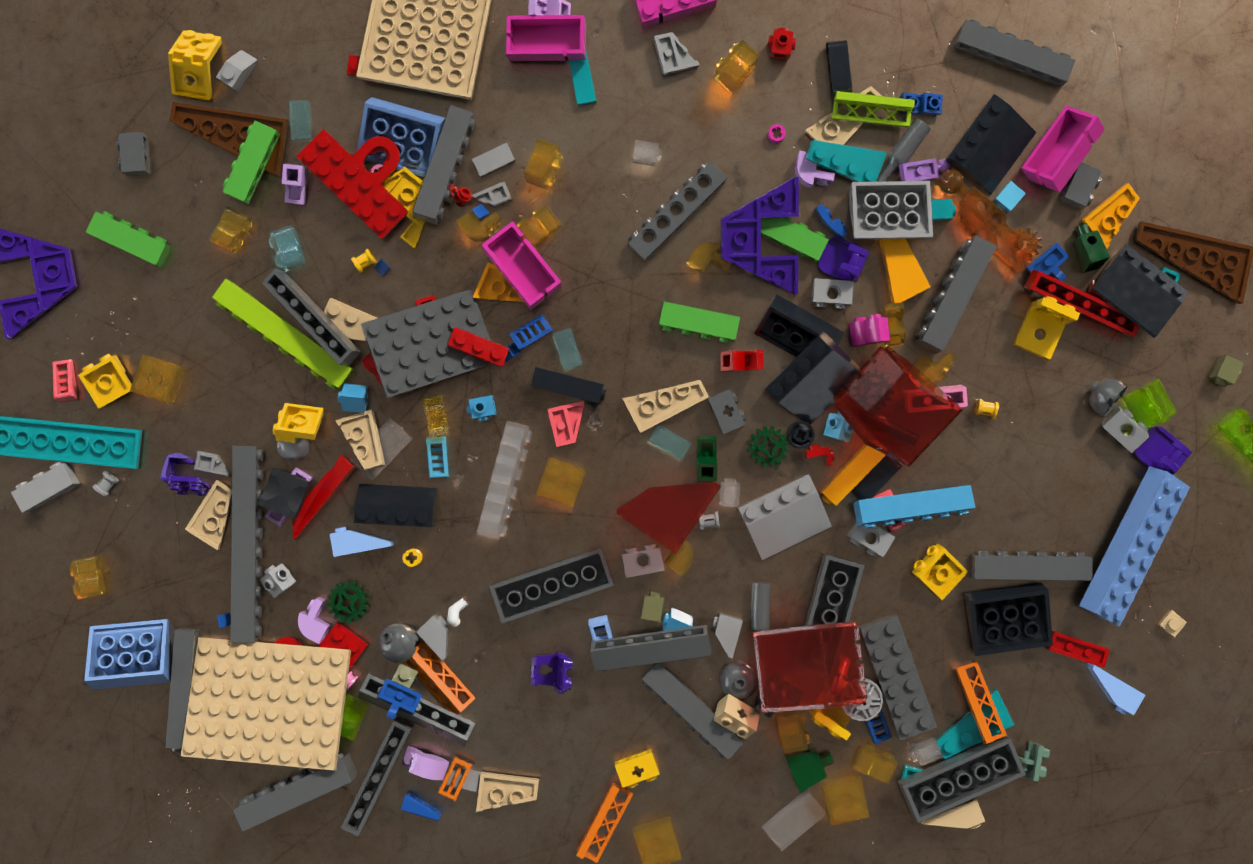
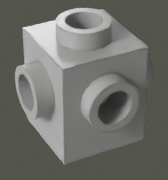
M282 563L277 567L272 565L265 570L264 573L266 575L260 580L264 588L269 591L274 599L296 582L290 571Z

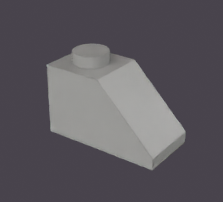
M240 50L226 60L216 78L222 84L239 93L258 60Z
M719 613L718 617L713 619L712 628H715L714 633L728 657L733 659L743 620Z
M435 614L416 633L443 661L448 656L449 628L446 626L448 624L441 615L437 616Z

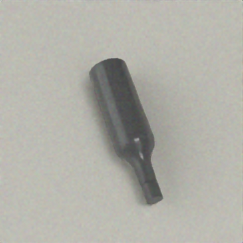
M914 119L890 152L888 165L877 182H886L890 175L899 168V164L908 162L931 130L925 122L920 119Z
M751 583L750 629L755 636L756 657H763L764 636L770 627L771 583Z

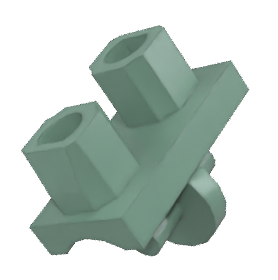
M1034 742L1027 743V749L1024 750L1023 757H1019L1026 774L1023 777L1029 778L1032 781H1039V778L1046 777V767L1041 766L1042 759L1047 760L1049 758V749Z

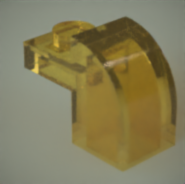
M471 210L456 220V223L469 239L483 242L491 238L487 231L490 230L492 232L500 226L502 219L495 212L482 222H479Z
M706 242L699 245L687 260V264L702 274L711 261L725 271H728L732 263L721 258V253L717 252L721 245L714 242Z
M903 302L886 304L883 310H880L881 317L888 318L890 341L884 342L885 347L905 343L906 329L903 322L905 307Z
M949 352L935 364L927 354H924L908 369L919 380L926 383H935L948 377L943 370L945 372L954 365L952 361L956 357L952 352Z
M443 395L423 398L429 438L442 437L445 434H449L450 424Z
M661 533L658 540L672 550L664 563L681 576H684L693 561L691 545L683 537L676 543L678 541L676 537L670 533L667 536Z

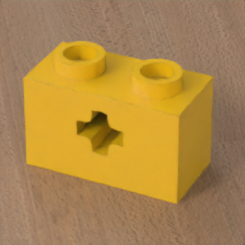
M652 749L615 761V768L622 788L626 786L628 789L633 788L640 781L646 780V782L655 780L657 775H660ZM636 766L641 769L640 774H637L635 771Z

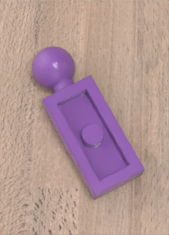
M936 158L899 164L901 181H922L939 178V174H948L952 168L951 163L947 160L941 159L937 162Z

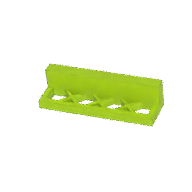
M837 91L834 96L832 119L909 128L915 100ZM838 104L846 105L850 112L846 115L837 114ZM859 107H865L869 114L865 117H859L855 110ZM878 109H884L889 116L885 119H879L875 112ZM898 111L907 112L906 122L898 121L894 114Z

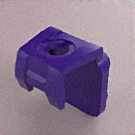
M835 236L829 239L819 259L818 266L827 275L839 280H850L857 283L870 252L853 242Z
M1152 427L1147 431L1149 438L1135 450V455L1148 467L1161 469L1174 475L1191 455L1192 451L1164 428Z
M182 453L167 455L161 472V480L168 484L169 489L174 490L175 494L187 495L188 491H193L195 495L206 496L211 486L201 481L199 477L176 476L177 464L195 465V462Z
M562 652L532 656L530 685L554 686V690L558 694H564L567 690H571L572 681L571 678H568L566 672L572 670V658H568ZM546 664L549 668H552V672L543 676L539 673V667Z

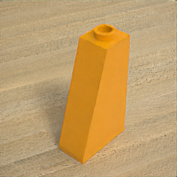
M879 239L892 307L930 288L906 239Z
M873 440L866 441L819 492L823 495L821 499L829 506L831 504L837 506L887 453Z

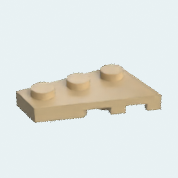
M367 410L365 413H358L335 420L342 429L346 440L352 446L364 470L370 471L385 466L373 410Z
M216 480L185 528L186 531L216 550H220L232 503V488Z
M481 772L476 812L537 800L539 779Z

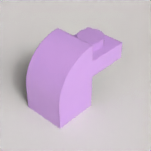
M529 0L528 15H571V3L565 0Z
M799 151L795 165L796 177H799V182L808 188L812 187L814 181L820 186L832 184L835 173L816 170L817 164L805 159L807 152Z
M283 164L282 184H285L284 202L304 205L306 202V187L309 183L307 166Z
M321 597L311 600L307 608L309 613L302 611L298 616V626L301 633L318 644L324 640L332 625L318 618L326 602Z
M408 746L401 765L408 768V772L414 775L443 781L449 761L438 755L425 754L415 747Z

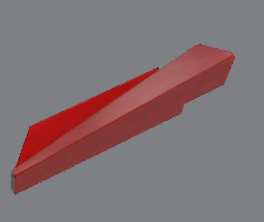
M340 455L332 470H329L308 494L298 518H292V538L294 540L301 536L356 469V466L343 455Z

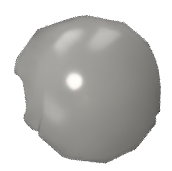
M297 438L296 443L277 441V451L284 459L299 461L305 458L309 452V442L303 438Z

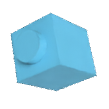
M1010 181L993 199L992 203L997 211L1007 214L1026 193Z

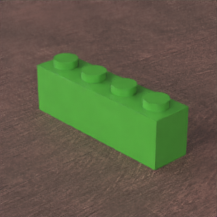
M254 121L253 125L249 126L245 143L243 142L240 145L238 159L232 163V172L223 183V193L248 205L280 136L277 130L257 121Z
M95 211L86 233L162 268L171 249V246L166 244L167 240L156 236L154 239L148 236L150 232L142 228H138V230L132 229V224L121 219L118 222L113 220L115 216L103 211L100 214Z
M790 217L761 218V237L815 263L819 261L829 241L825 238V234L819 231L814 233L808 230L807 225L800 222L796 224L790 221Z
M663 302L659 326L662 327L663 331L673 332L675 329L680 330L683 335L692 336L694 333L699 334L702 339L711 340L714 337L719 338L721 343L730 344L731 341L736 340L740 317Z

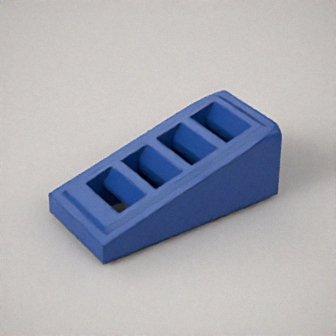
M543 314L509 335L518 349L522 351L551 332L552 328ZM540 321L546 330L542 331L537 322ZM532 325H534V327L538 331V335H535L532 329L530 328ZM524 330H528V332L532 336L531 339H528V337L524 333ZM521 334L526 342L522 344L517 335Z
M882 708L877 714L879 717L864 721L874 745L892 738ZM878 723H882L881 725H878V726L872 728V726H874V725H876V724H878ZM883 729L885 730V732L875 736L876 732L881 731Z
M407 792L405 794L401 807L402 811L439 821L442 814L439 810L412 793Z

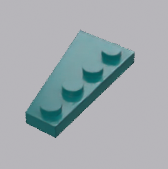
M813 140L810 143L805 159L854 182H877L887 152Z
M994 689L990 695L1003 727L1007 729L1013 726L1014 723L998 690ZM983 704L981 707L983 715L989 718L992 713L991 707ZM971 711L967 712L955 725L953 724L935 740L944 759L983 741ZM990 722L989 730L993 736L999 733L1000 730L998 725Z

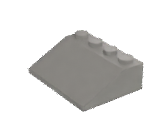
M930 181L851 183L849 188V209L854 239L933 238Z
M805 474L737 507L762 560L832 527L809 474Z

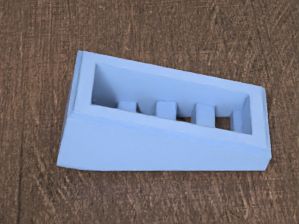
M607 615L588 620L593 641L613 638ZM604 631L607 632V633H605V634H601V635H597V636H596V633L604 632Z

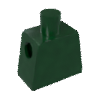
M1087 224L1076 227L1079 237L1073 245L1082 274L1101 268L1110 258V255L1099 231L1090 232Z
M815 748L784 754L800 793L825 779L827 774L824 767L834 764L830 752L819 756Z

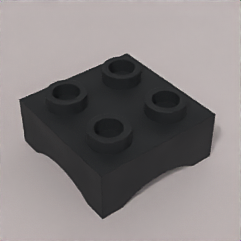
M272 468L258 505L297 519L312 482L278 468Z

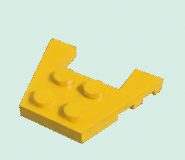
M404 167L388 177L381 185L409 211L406 217L412 223L400 238L415 249L425 221L414 218L413 215L423 181Z

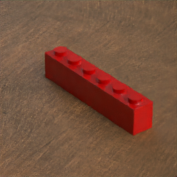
M1032 269L1024 285L1025 288L1044 297L1055 298L1058 300L1057 303L1063 306L1064 304L1071 305L1080 314L1125 335L1135 337L1139 326L1109 303L1041 271Z

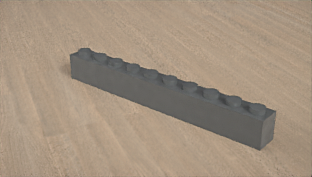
M233 446L230 642H256L262 634V627L259 626V618L262 616V607L259 606V598L262 597V587H259V579L262 578L260 559H262L263 551L260 547V540L263 537V530L260 528V520L263 519V510L258 505L263 490L260 489V481H263L261 462H263L264 458L261 446Z

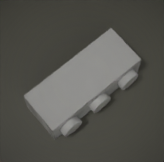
M55 463L50 466L51 470L46 473L40 472L33 476L32 481L28 483L25 481L16 486V490L12 491L11 494L22 513L31 512L80 484L69 463Z

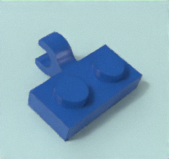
M1055 243L1030 264L1026 270L1031 273L1032 269L1047 275L1051 273L1053 278L1063 281L1067 277L1058 267L1070 256L1058 243Z
M387 678L378 697L392 703L386 717L395 719L400 707L415 713L423 696Z

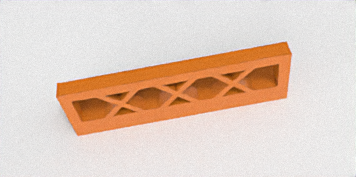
M422 641L416 647L414 655L404 664L418 671L417 679L444 709L458 715L475 697L426 642ZM420 648L427 652V659L422 658L417 653ZM432 664H437L440 667V673H435L432 670ZM445 678L453 682V688L445 685ZM458 693H463L468 699L464 704L459 701Z
M975 661L954 669L983 743L987 744L1007 736L978 662ZM973 666L977 672L974 681L969 679L965 670ZM975 685L982 687L985 692L982 700L975 695L973 690ZM983 704L991 707L992 713L989 718L983 715L981 710ZM990 722L998 725L1000 734L991 735L989 730Z
M612 782L577 849L576 856L581 859L586 857L598 863L634 792ZM619 791L628 795L624 802L616 804L615 797ZM615 808L617 812L616 819L607 821V812ZM606 825L608 830L607 836L598 839L597 832L599 828ZM597 843L599 848L596 856L587 852L590 845Z

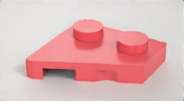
M584 401L547 409L556 447L576 443L585 405Z

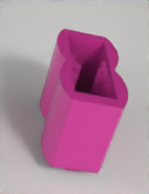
M881 314L869 315L867 320L866 317L854 318L855 322L849 323L851 346H863L890 341L888 318L881 317Z

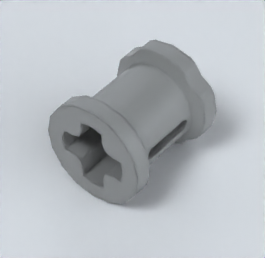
M104 471L99 482L93 485V489L103 496H108L109 490L115 483L119 482V479L110 472Z
M718 511L708 515L698 514L700 531L713 527L720 529Z

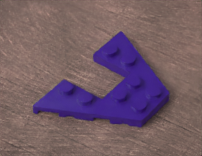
M793 177L721 218V258L798 295V255L761 256V218L799 217V177Z
M0 229V263L30 257L36 294L0 300V313L5 339L9 340L76 289L77 281L71 249Z

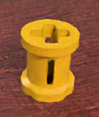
M366 249L365 253L360 256L351 258L360 273L371 264H377L369 249Z
M978 399L975 415L990 416L991 419H996L999 403H989Z
M413 548L407 550L403 554L402 559L408 567H414L421 563L423 556L420 550ZM412 553L413 556H417V559L414 560V563H412L411 559H408V556H410Z

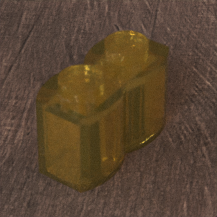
M547 205L543 208L539 206L532 212L533 216L528 220L524 218L517 224L519 230L524 235V239L527 238L533 247L537 246L561 227V223Z
M227 206L210 241L231 252L239 250L243 244V235L248 233L252 227V218Z
M100 556L72 560L70 574L75 579V584L73 585L74 595L78 599L106 594Z
M869 744L865 746L859 745L851 767L858 772L890 784L898 764L894 759L895 756L886 751L883 754L876 752L877 748Z

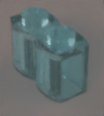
M293 225L270 232L268 241L270 247L275 249L276 256H274V262L277 267L285 271L306 264L299 237Z

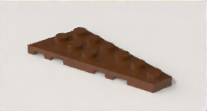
M172 102L170 122L236 156H239L240 145L243 142L245 143L248 136L247 130L251 124L253 125L254 121L277 130L280 136L265 170L280 178L289 124L288 119Z
M1139 222L1135 242L1238 304H1243L1253 259V246L1147 222Z

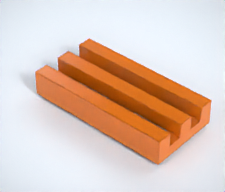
M455 756L438 794L456 801L473 764L460 760ZM458 763L460 765L455 773V776L447 792H445L443 790L447 784V781L455 767V764ZM464 766L466 767V771L453 796L450 793Z

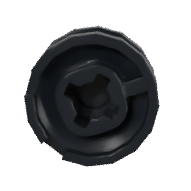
M803 421L790 425L786 433L787 441L790 442L791 446L798 449L810 446L815 438L813 427Z

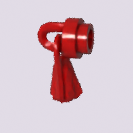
M454 184L450 185V195L454 198L457 206L462 207L469 202L471 192L468 188L457 189Z

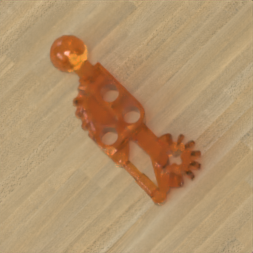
M949 169L943 172L939 179L940 188L948 194L956 193L962 198L959 201L960 209L957 214L960 215L961 220L959 221L960 223L963 222L964 229L969 230V234L972 237L975 235L980 237L979 231L984 229L987 232L985 240L997 245L994 253L1012 268L1013 273L1022 272L1025 262L1031 261L1033 255H1039L1037 249L1042 248L1041 244H1037L1042 238L1035 237L1038 232L1033 231L1031 233L1030 228H1026L1025 232L1022 228L1013 230L1006 224L1007 216L1005 212L976 187L973 186L970 189L963 184V176L959 171ZM978 202H982L985 205L984 211L978 210ZM993 214L998 215L1000 219L999 224H995L992 221ZM997 235L1009 244L1014 260L998 248ZM1023 241H1027V242H1028V243L1026 244V245H1027L1026 248H1023V245H1024V242H1023Z

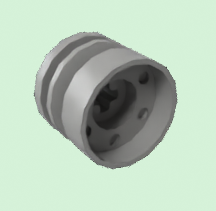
M855 678L848 682L842 691V708L854 720L868 721L876 717L882 708V691L870 679ZM858 695H865L867 697L865 705L857 703Z

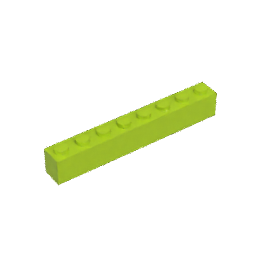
M225 279L212 296L217 301L215 304L224 311L229 309L233 312L231 316L241 322L243 319L248 323L247 327L255 333L259 331L264 334L262 337L270 344L275 342L280 346L278 350L287 356L290 353L296 357L294 359L296 363L302 367L305 365L310 367V373L317 378H320V376L327 380L325 383L334 390L336 387L342 389L355 372L350 366L339 365L321 345L230 280Z

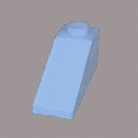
M346 527L334 529L335 533L330 534L334 557L394 545V541L356 530H347Z
M1088 663L1087 668L1110 703L1116 705L1115 710L1124 715L1127 712L1134 715L1145 694L1097 666Z

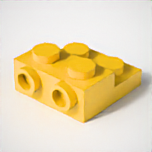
M110 354L101 357L99 359L100 363L95 366L91 363L83 367V372L78 375L98 409L134 390L125 374L126 370L117 355L110 356Z
M285 403L283 409L278 413L277 424L275 423L273 426V435L276 436V441L296 443L297 438L315 440L324 415V408Z
M937 543L927 549V555L923 560L915 562L912 573L939 599L943 600L968 571L944 547Z

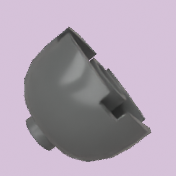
M1113 378L1103 379L1100 383L1096 381L1089 389L1092 392L1089 397L1092 409L1102 417H1106L1117 405L1118 399L1123 397L1128 387L1121 381Z
M401 623L391 624L381 632L378 639V647L381 654L387 660L394 663H405L416 652L415 644L418 641L416 631L408 625Z
M740 660L732 661L720 672V687L725 695L729 693L739 700H744L752 696L756 691L758 676L754 668L747 662Z

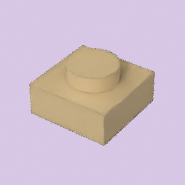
M1169 609L1157 625L1172 637H1176L1187 622L1173 610Z

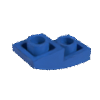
M902 93L900 96L902 99L915 100L911 114H942L943 95Z
M822 204L814 209L818 219L830 233L843 239L847 236L846 232H848L845 223L843 221L840 222L839 218L831 221L832 214L828 207L825 208Z

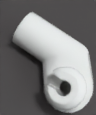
M463 598L448 609L447 622L452 627H457L460 624L459 612L468 606Z

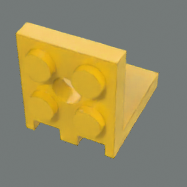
M183 30L168 52L171 91L173 95L211 100L210 61L222 44L220 36ZM186 76L193 77L195 82L189 81Z
M1049 296L1031 302L1013 345L1044 359L1051 360L1065 325L1077 321L1080 313L1075 311V307L1064 304V306L1058 304V300ZM1037 329L1044 332L1042 340H1038L1035 337Z
M829 679L808 711L812 715L811 719L821 728L826 726L828 727L827 730L839 740L841 737L847 740L851 733L847 730L846 726L851 717L845 713L842 705L835 703L836 695H832L830 692L833 680ZM845 681L843 689L848 684V681ZM858 695L857 703H862L866 696Z

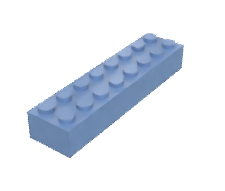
M1149 466L1079 605L1080 607L1120 627L1190 488L1188 485L1167 471Z

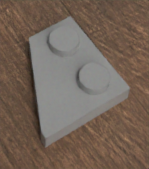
M673 32L653 37L663 75L699 67V62L690 56L688 49L679 42Z

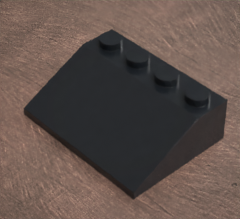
M994 94L945 160L950 162L955 170L991 195L1034 137L1036 131L1011 105Z
M1127 244L1111 258L1091 289L1153 338L1160 333L1188 293L1183 286L1176 283L1166 273L1159 270Z
M823 331L765 390L779 404L811 425L865 372Z
M1043 583L965 593L966 613L975 656L1053 645L1049 590Z

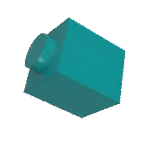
M931 199L932 222L951 221L956 214V206L953 205V199Z

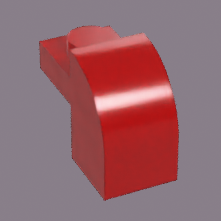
M763 350L721 352V371L745 372L763 370Z

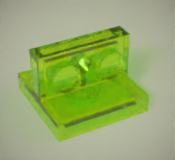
M1159 378L1122 397L1128 409L1134 415L1135 421L1137 423L1141 421L1147 428L1157 423H1164L1170 420V416L1177 413Z
M346 694L341 736L353 741L356 739L370 703Z

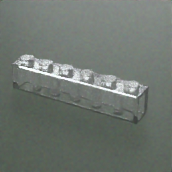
M506 421L476 533L478 535L500 540L501 536L505 537L507 525L504 524L506 517L510 518L513 508L510 506L511 498L515 499L518 489L515 487L516 480L521 478L523 469H520L521 461L525 462L528 450H525L526 442L530 443L533 434L529 426Z

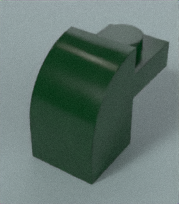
M697 436V482L717 481V436Z

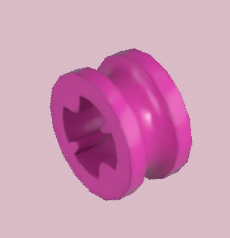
M779 124L772 125L768 131V139L772 143L782 142L786 135L785 128ZM772 130H780L781 137L777 136V138H774Z

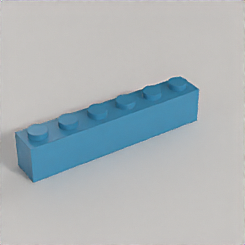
M971 485L863 499L855 502L853 506L857 526H864L865 529L876 527V524L883 523V526L894 525L895 521H902V524L914 522L913 519L920 518L921 521L931 520L932 516L938 515L939 518L951 517L952 513L963 516L970 514L969 511L975 508Z

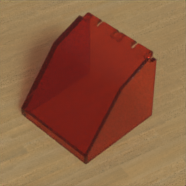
M880 346L872 355L876 360L873 362L868 359L858 370L862 375L855 374L845 384L849 389L846 391L842 388L833 398L836 401L833 405L866 445L910 467L963 409L912 363L889 346L885 348Z
M709 481L648 487L617 508V514L676 554L721 486Z
M855 622L753 632L762 713L824 709L865 703V699L868 698L866 684L859 685L860 680H865L864 664L856 663V660H863L861 644H854V640H861L859 626H856Z

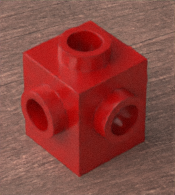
M787 28L774 29L773 35H769L768 47H771L770 58L789 60L791 50H795L796 38H793L794 32L789 31Z

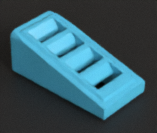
M446 436L427 437L429 478L449 477ZM442 443V446L431 447V444ZM443 451V454L432 455V452ZM443 459V462H438V463H433V462H432V460ZM444 467V470L433 471V468Z

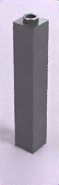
M179 628L174 633L165 747L171 748L173 752H181L200 629Z

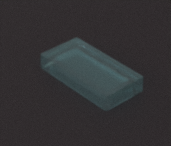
M289 101L291 139L293 141L311 140L310 101Z
M568 328L552 333L564 371L583 365L572 329Z
M658 424L649 439L650 442L680 460L684 458L692 444Z

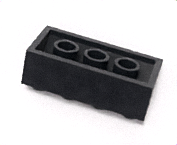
M776 294L758 325L755 334L797 357L823 331L837 345H839L844 332Z
M359 484L354 505L353 523L435 527L437 488Z

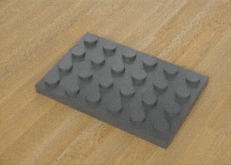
M472 289L361 323V328L387 399L491 365V363L447 346L454 327L491 341L476 298H473L474 292Z

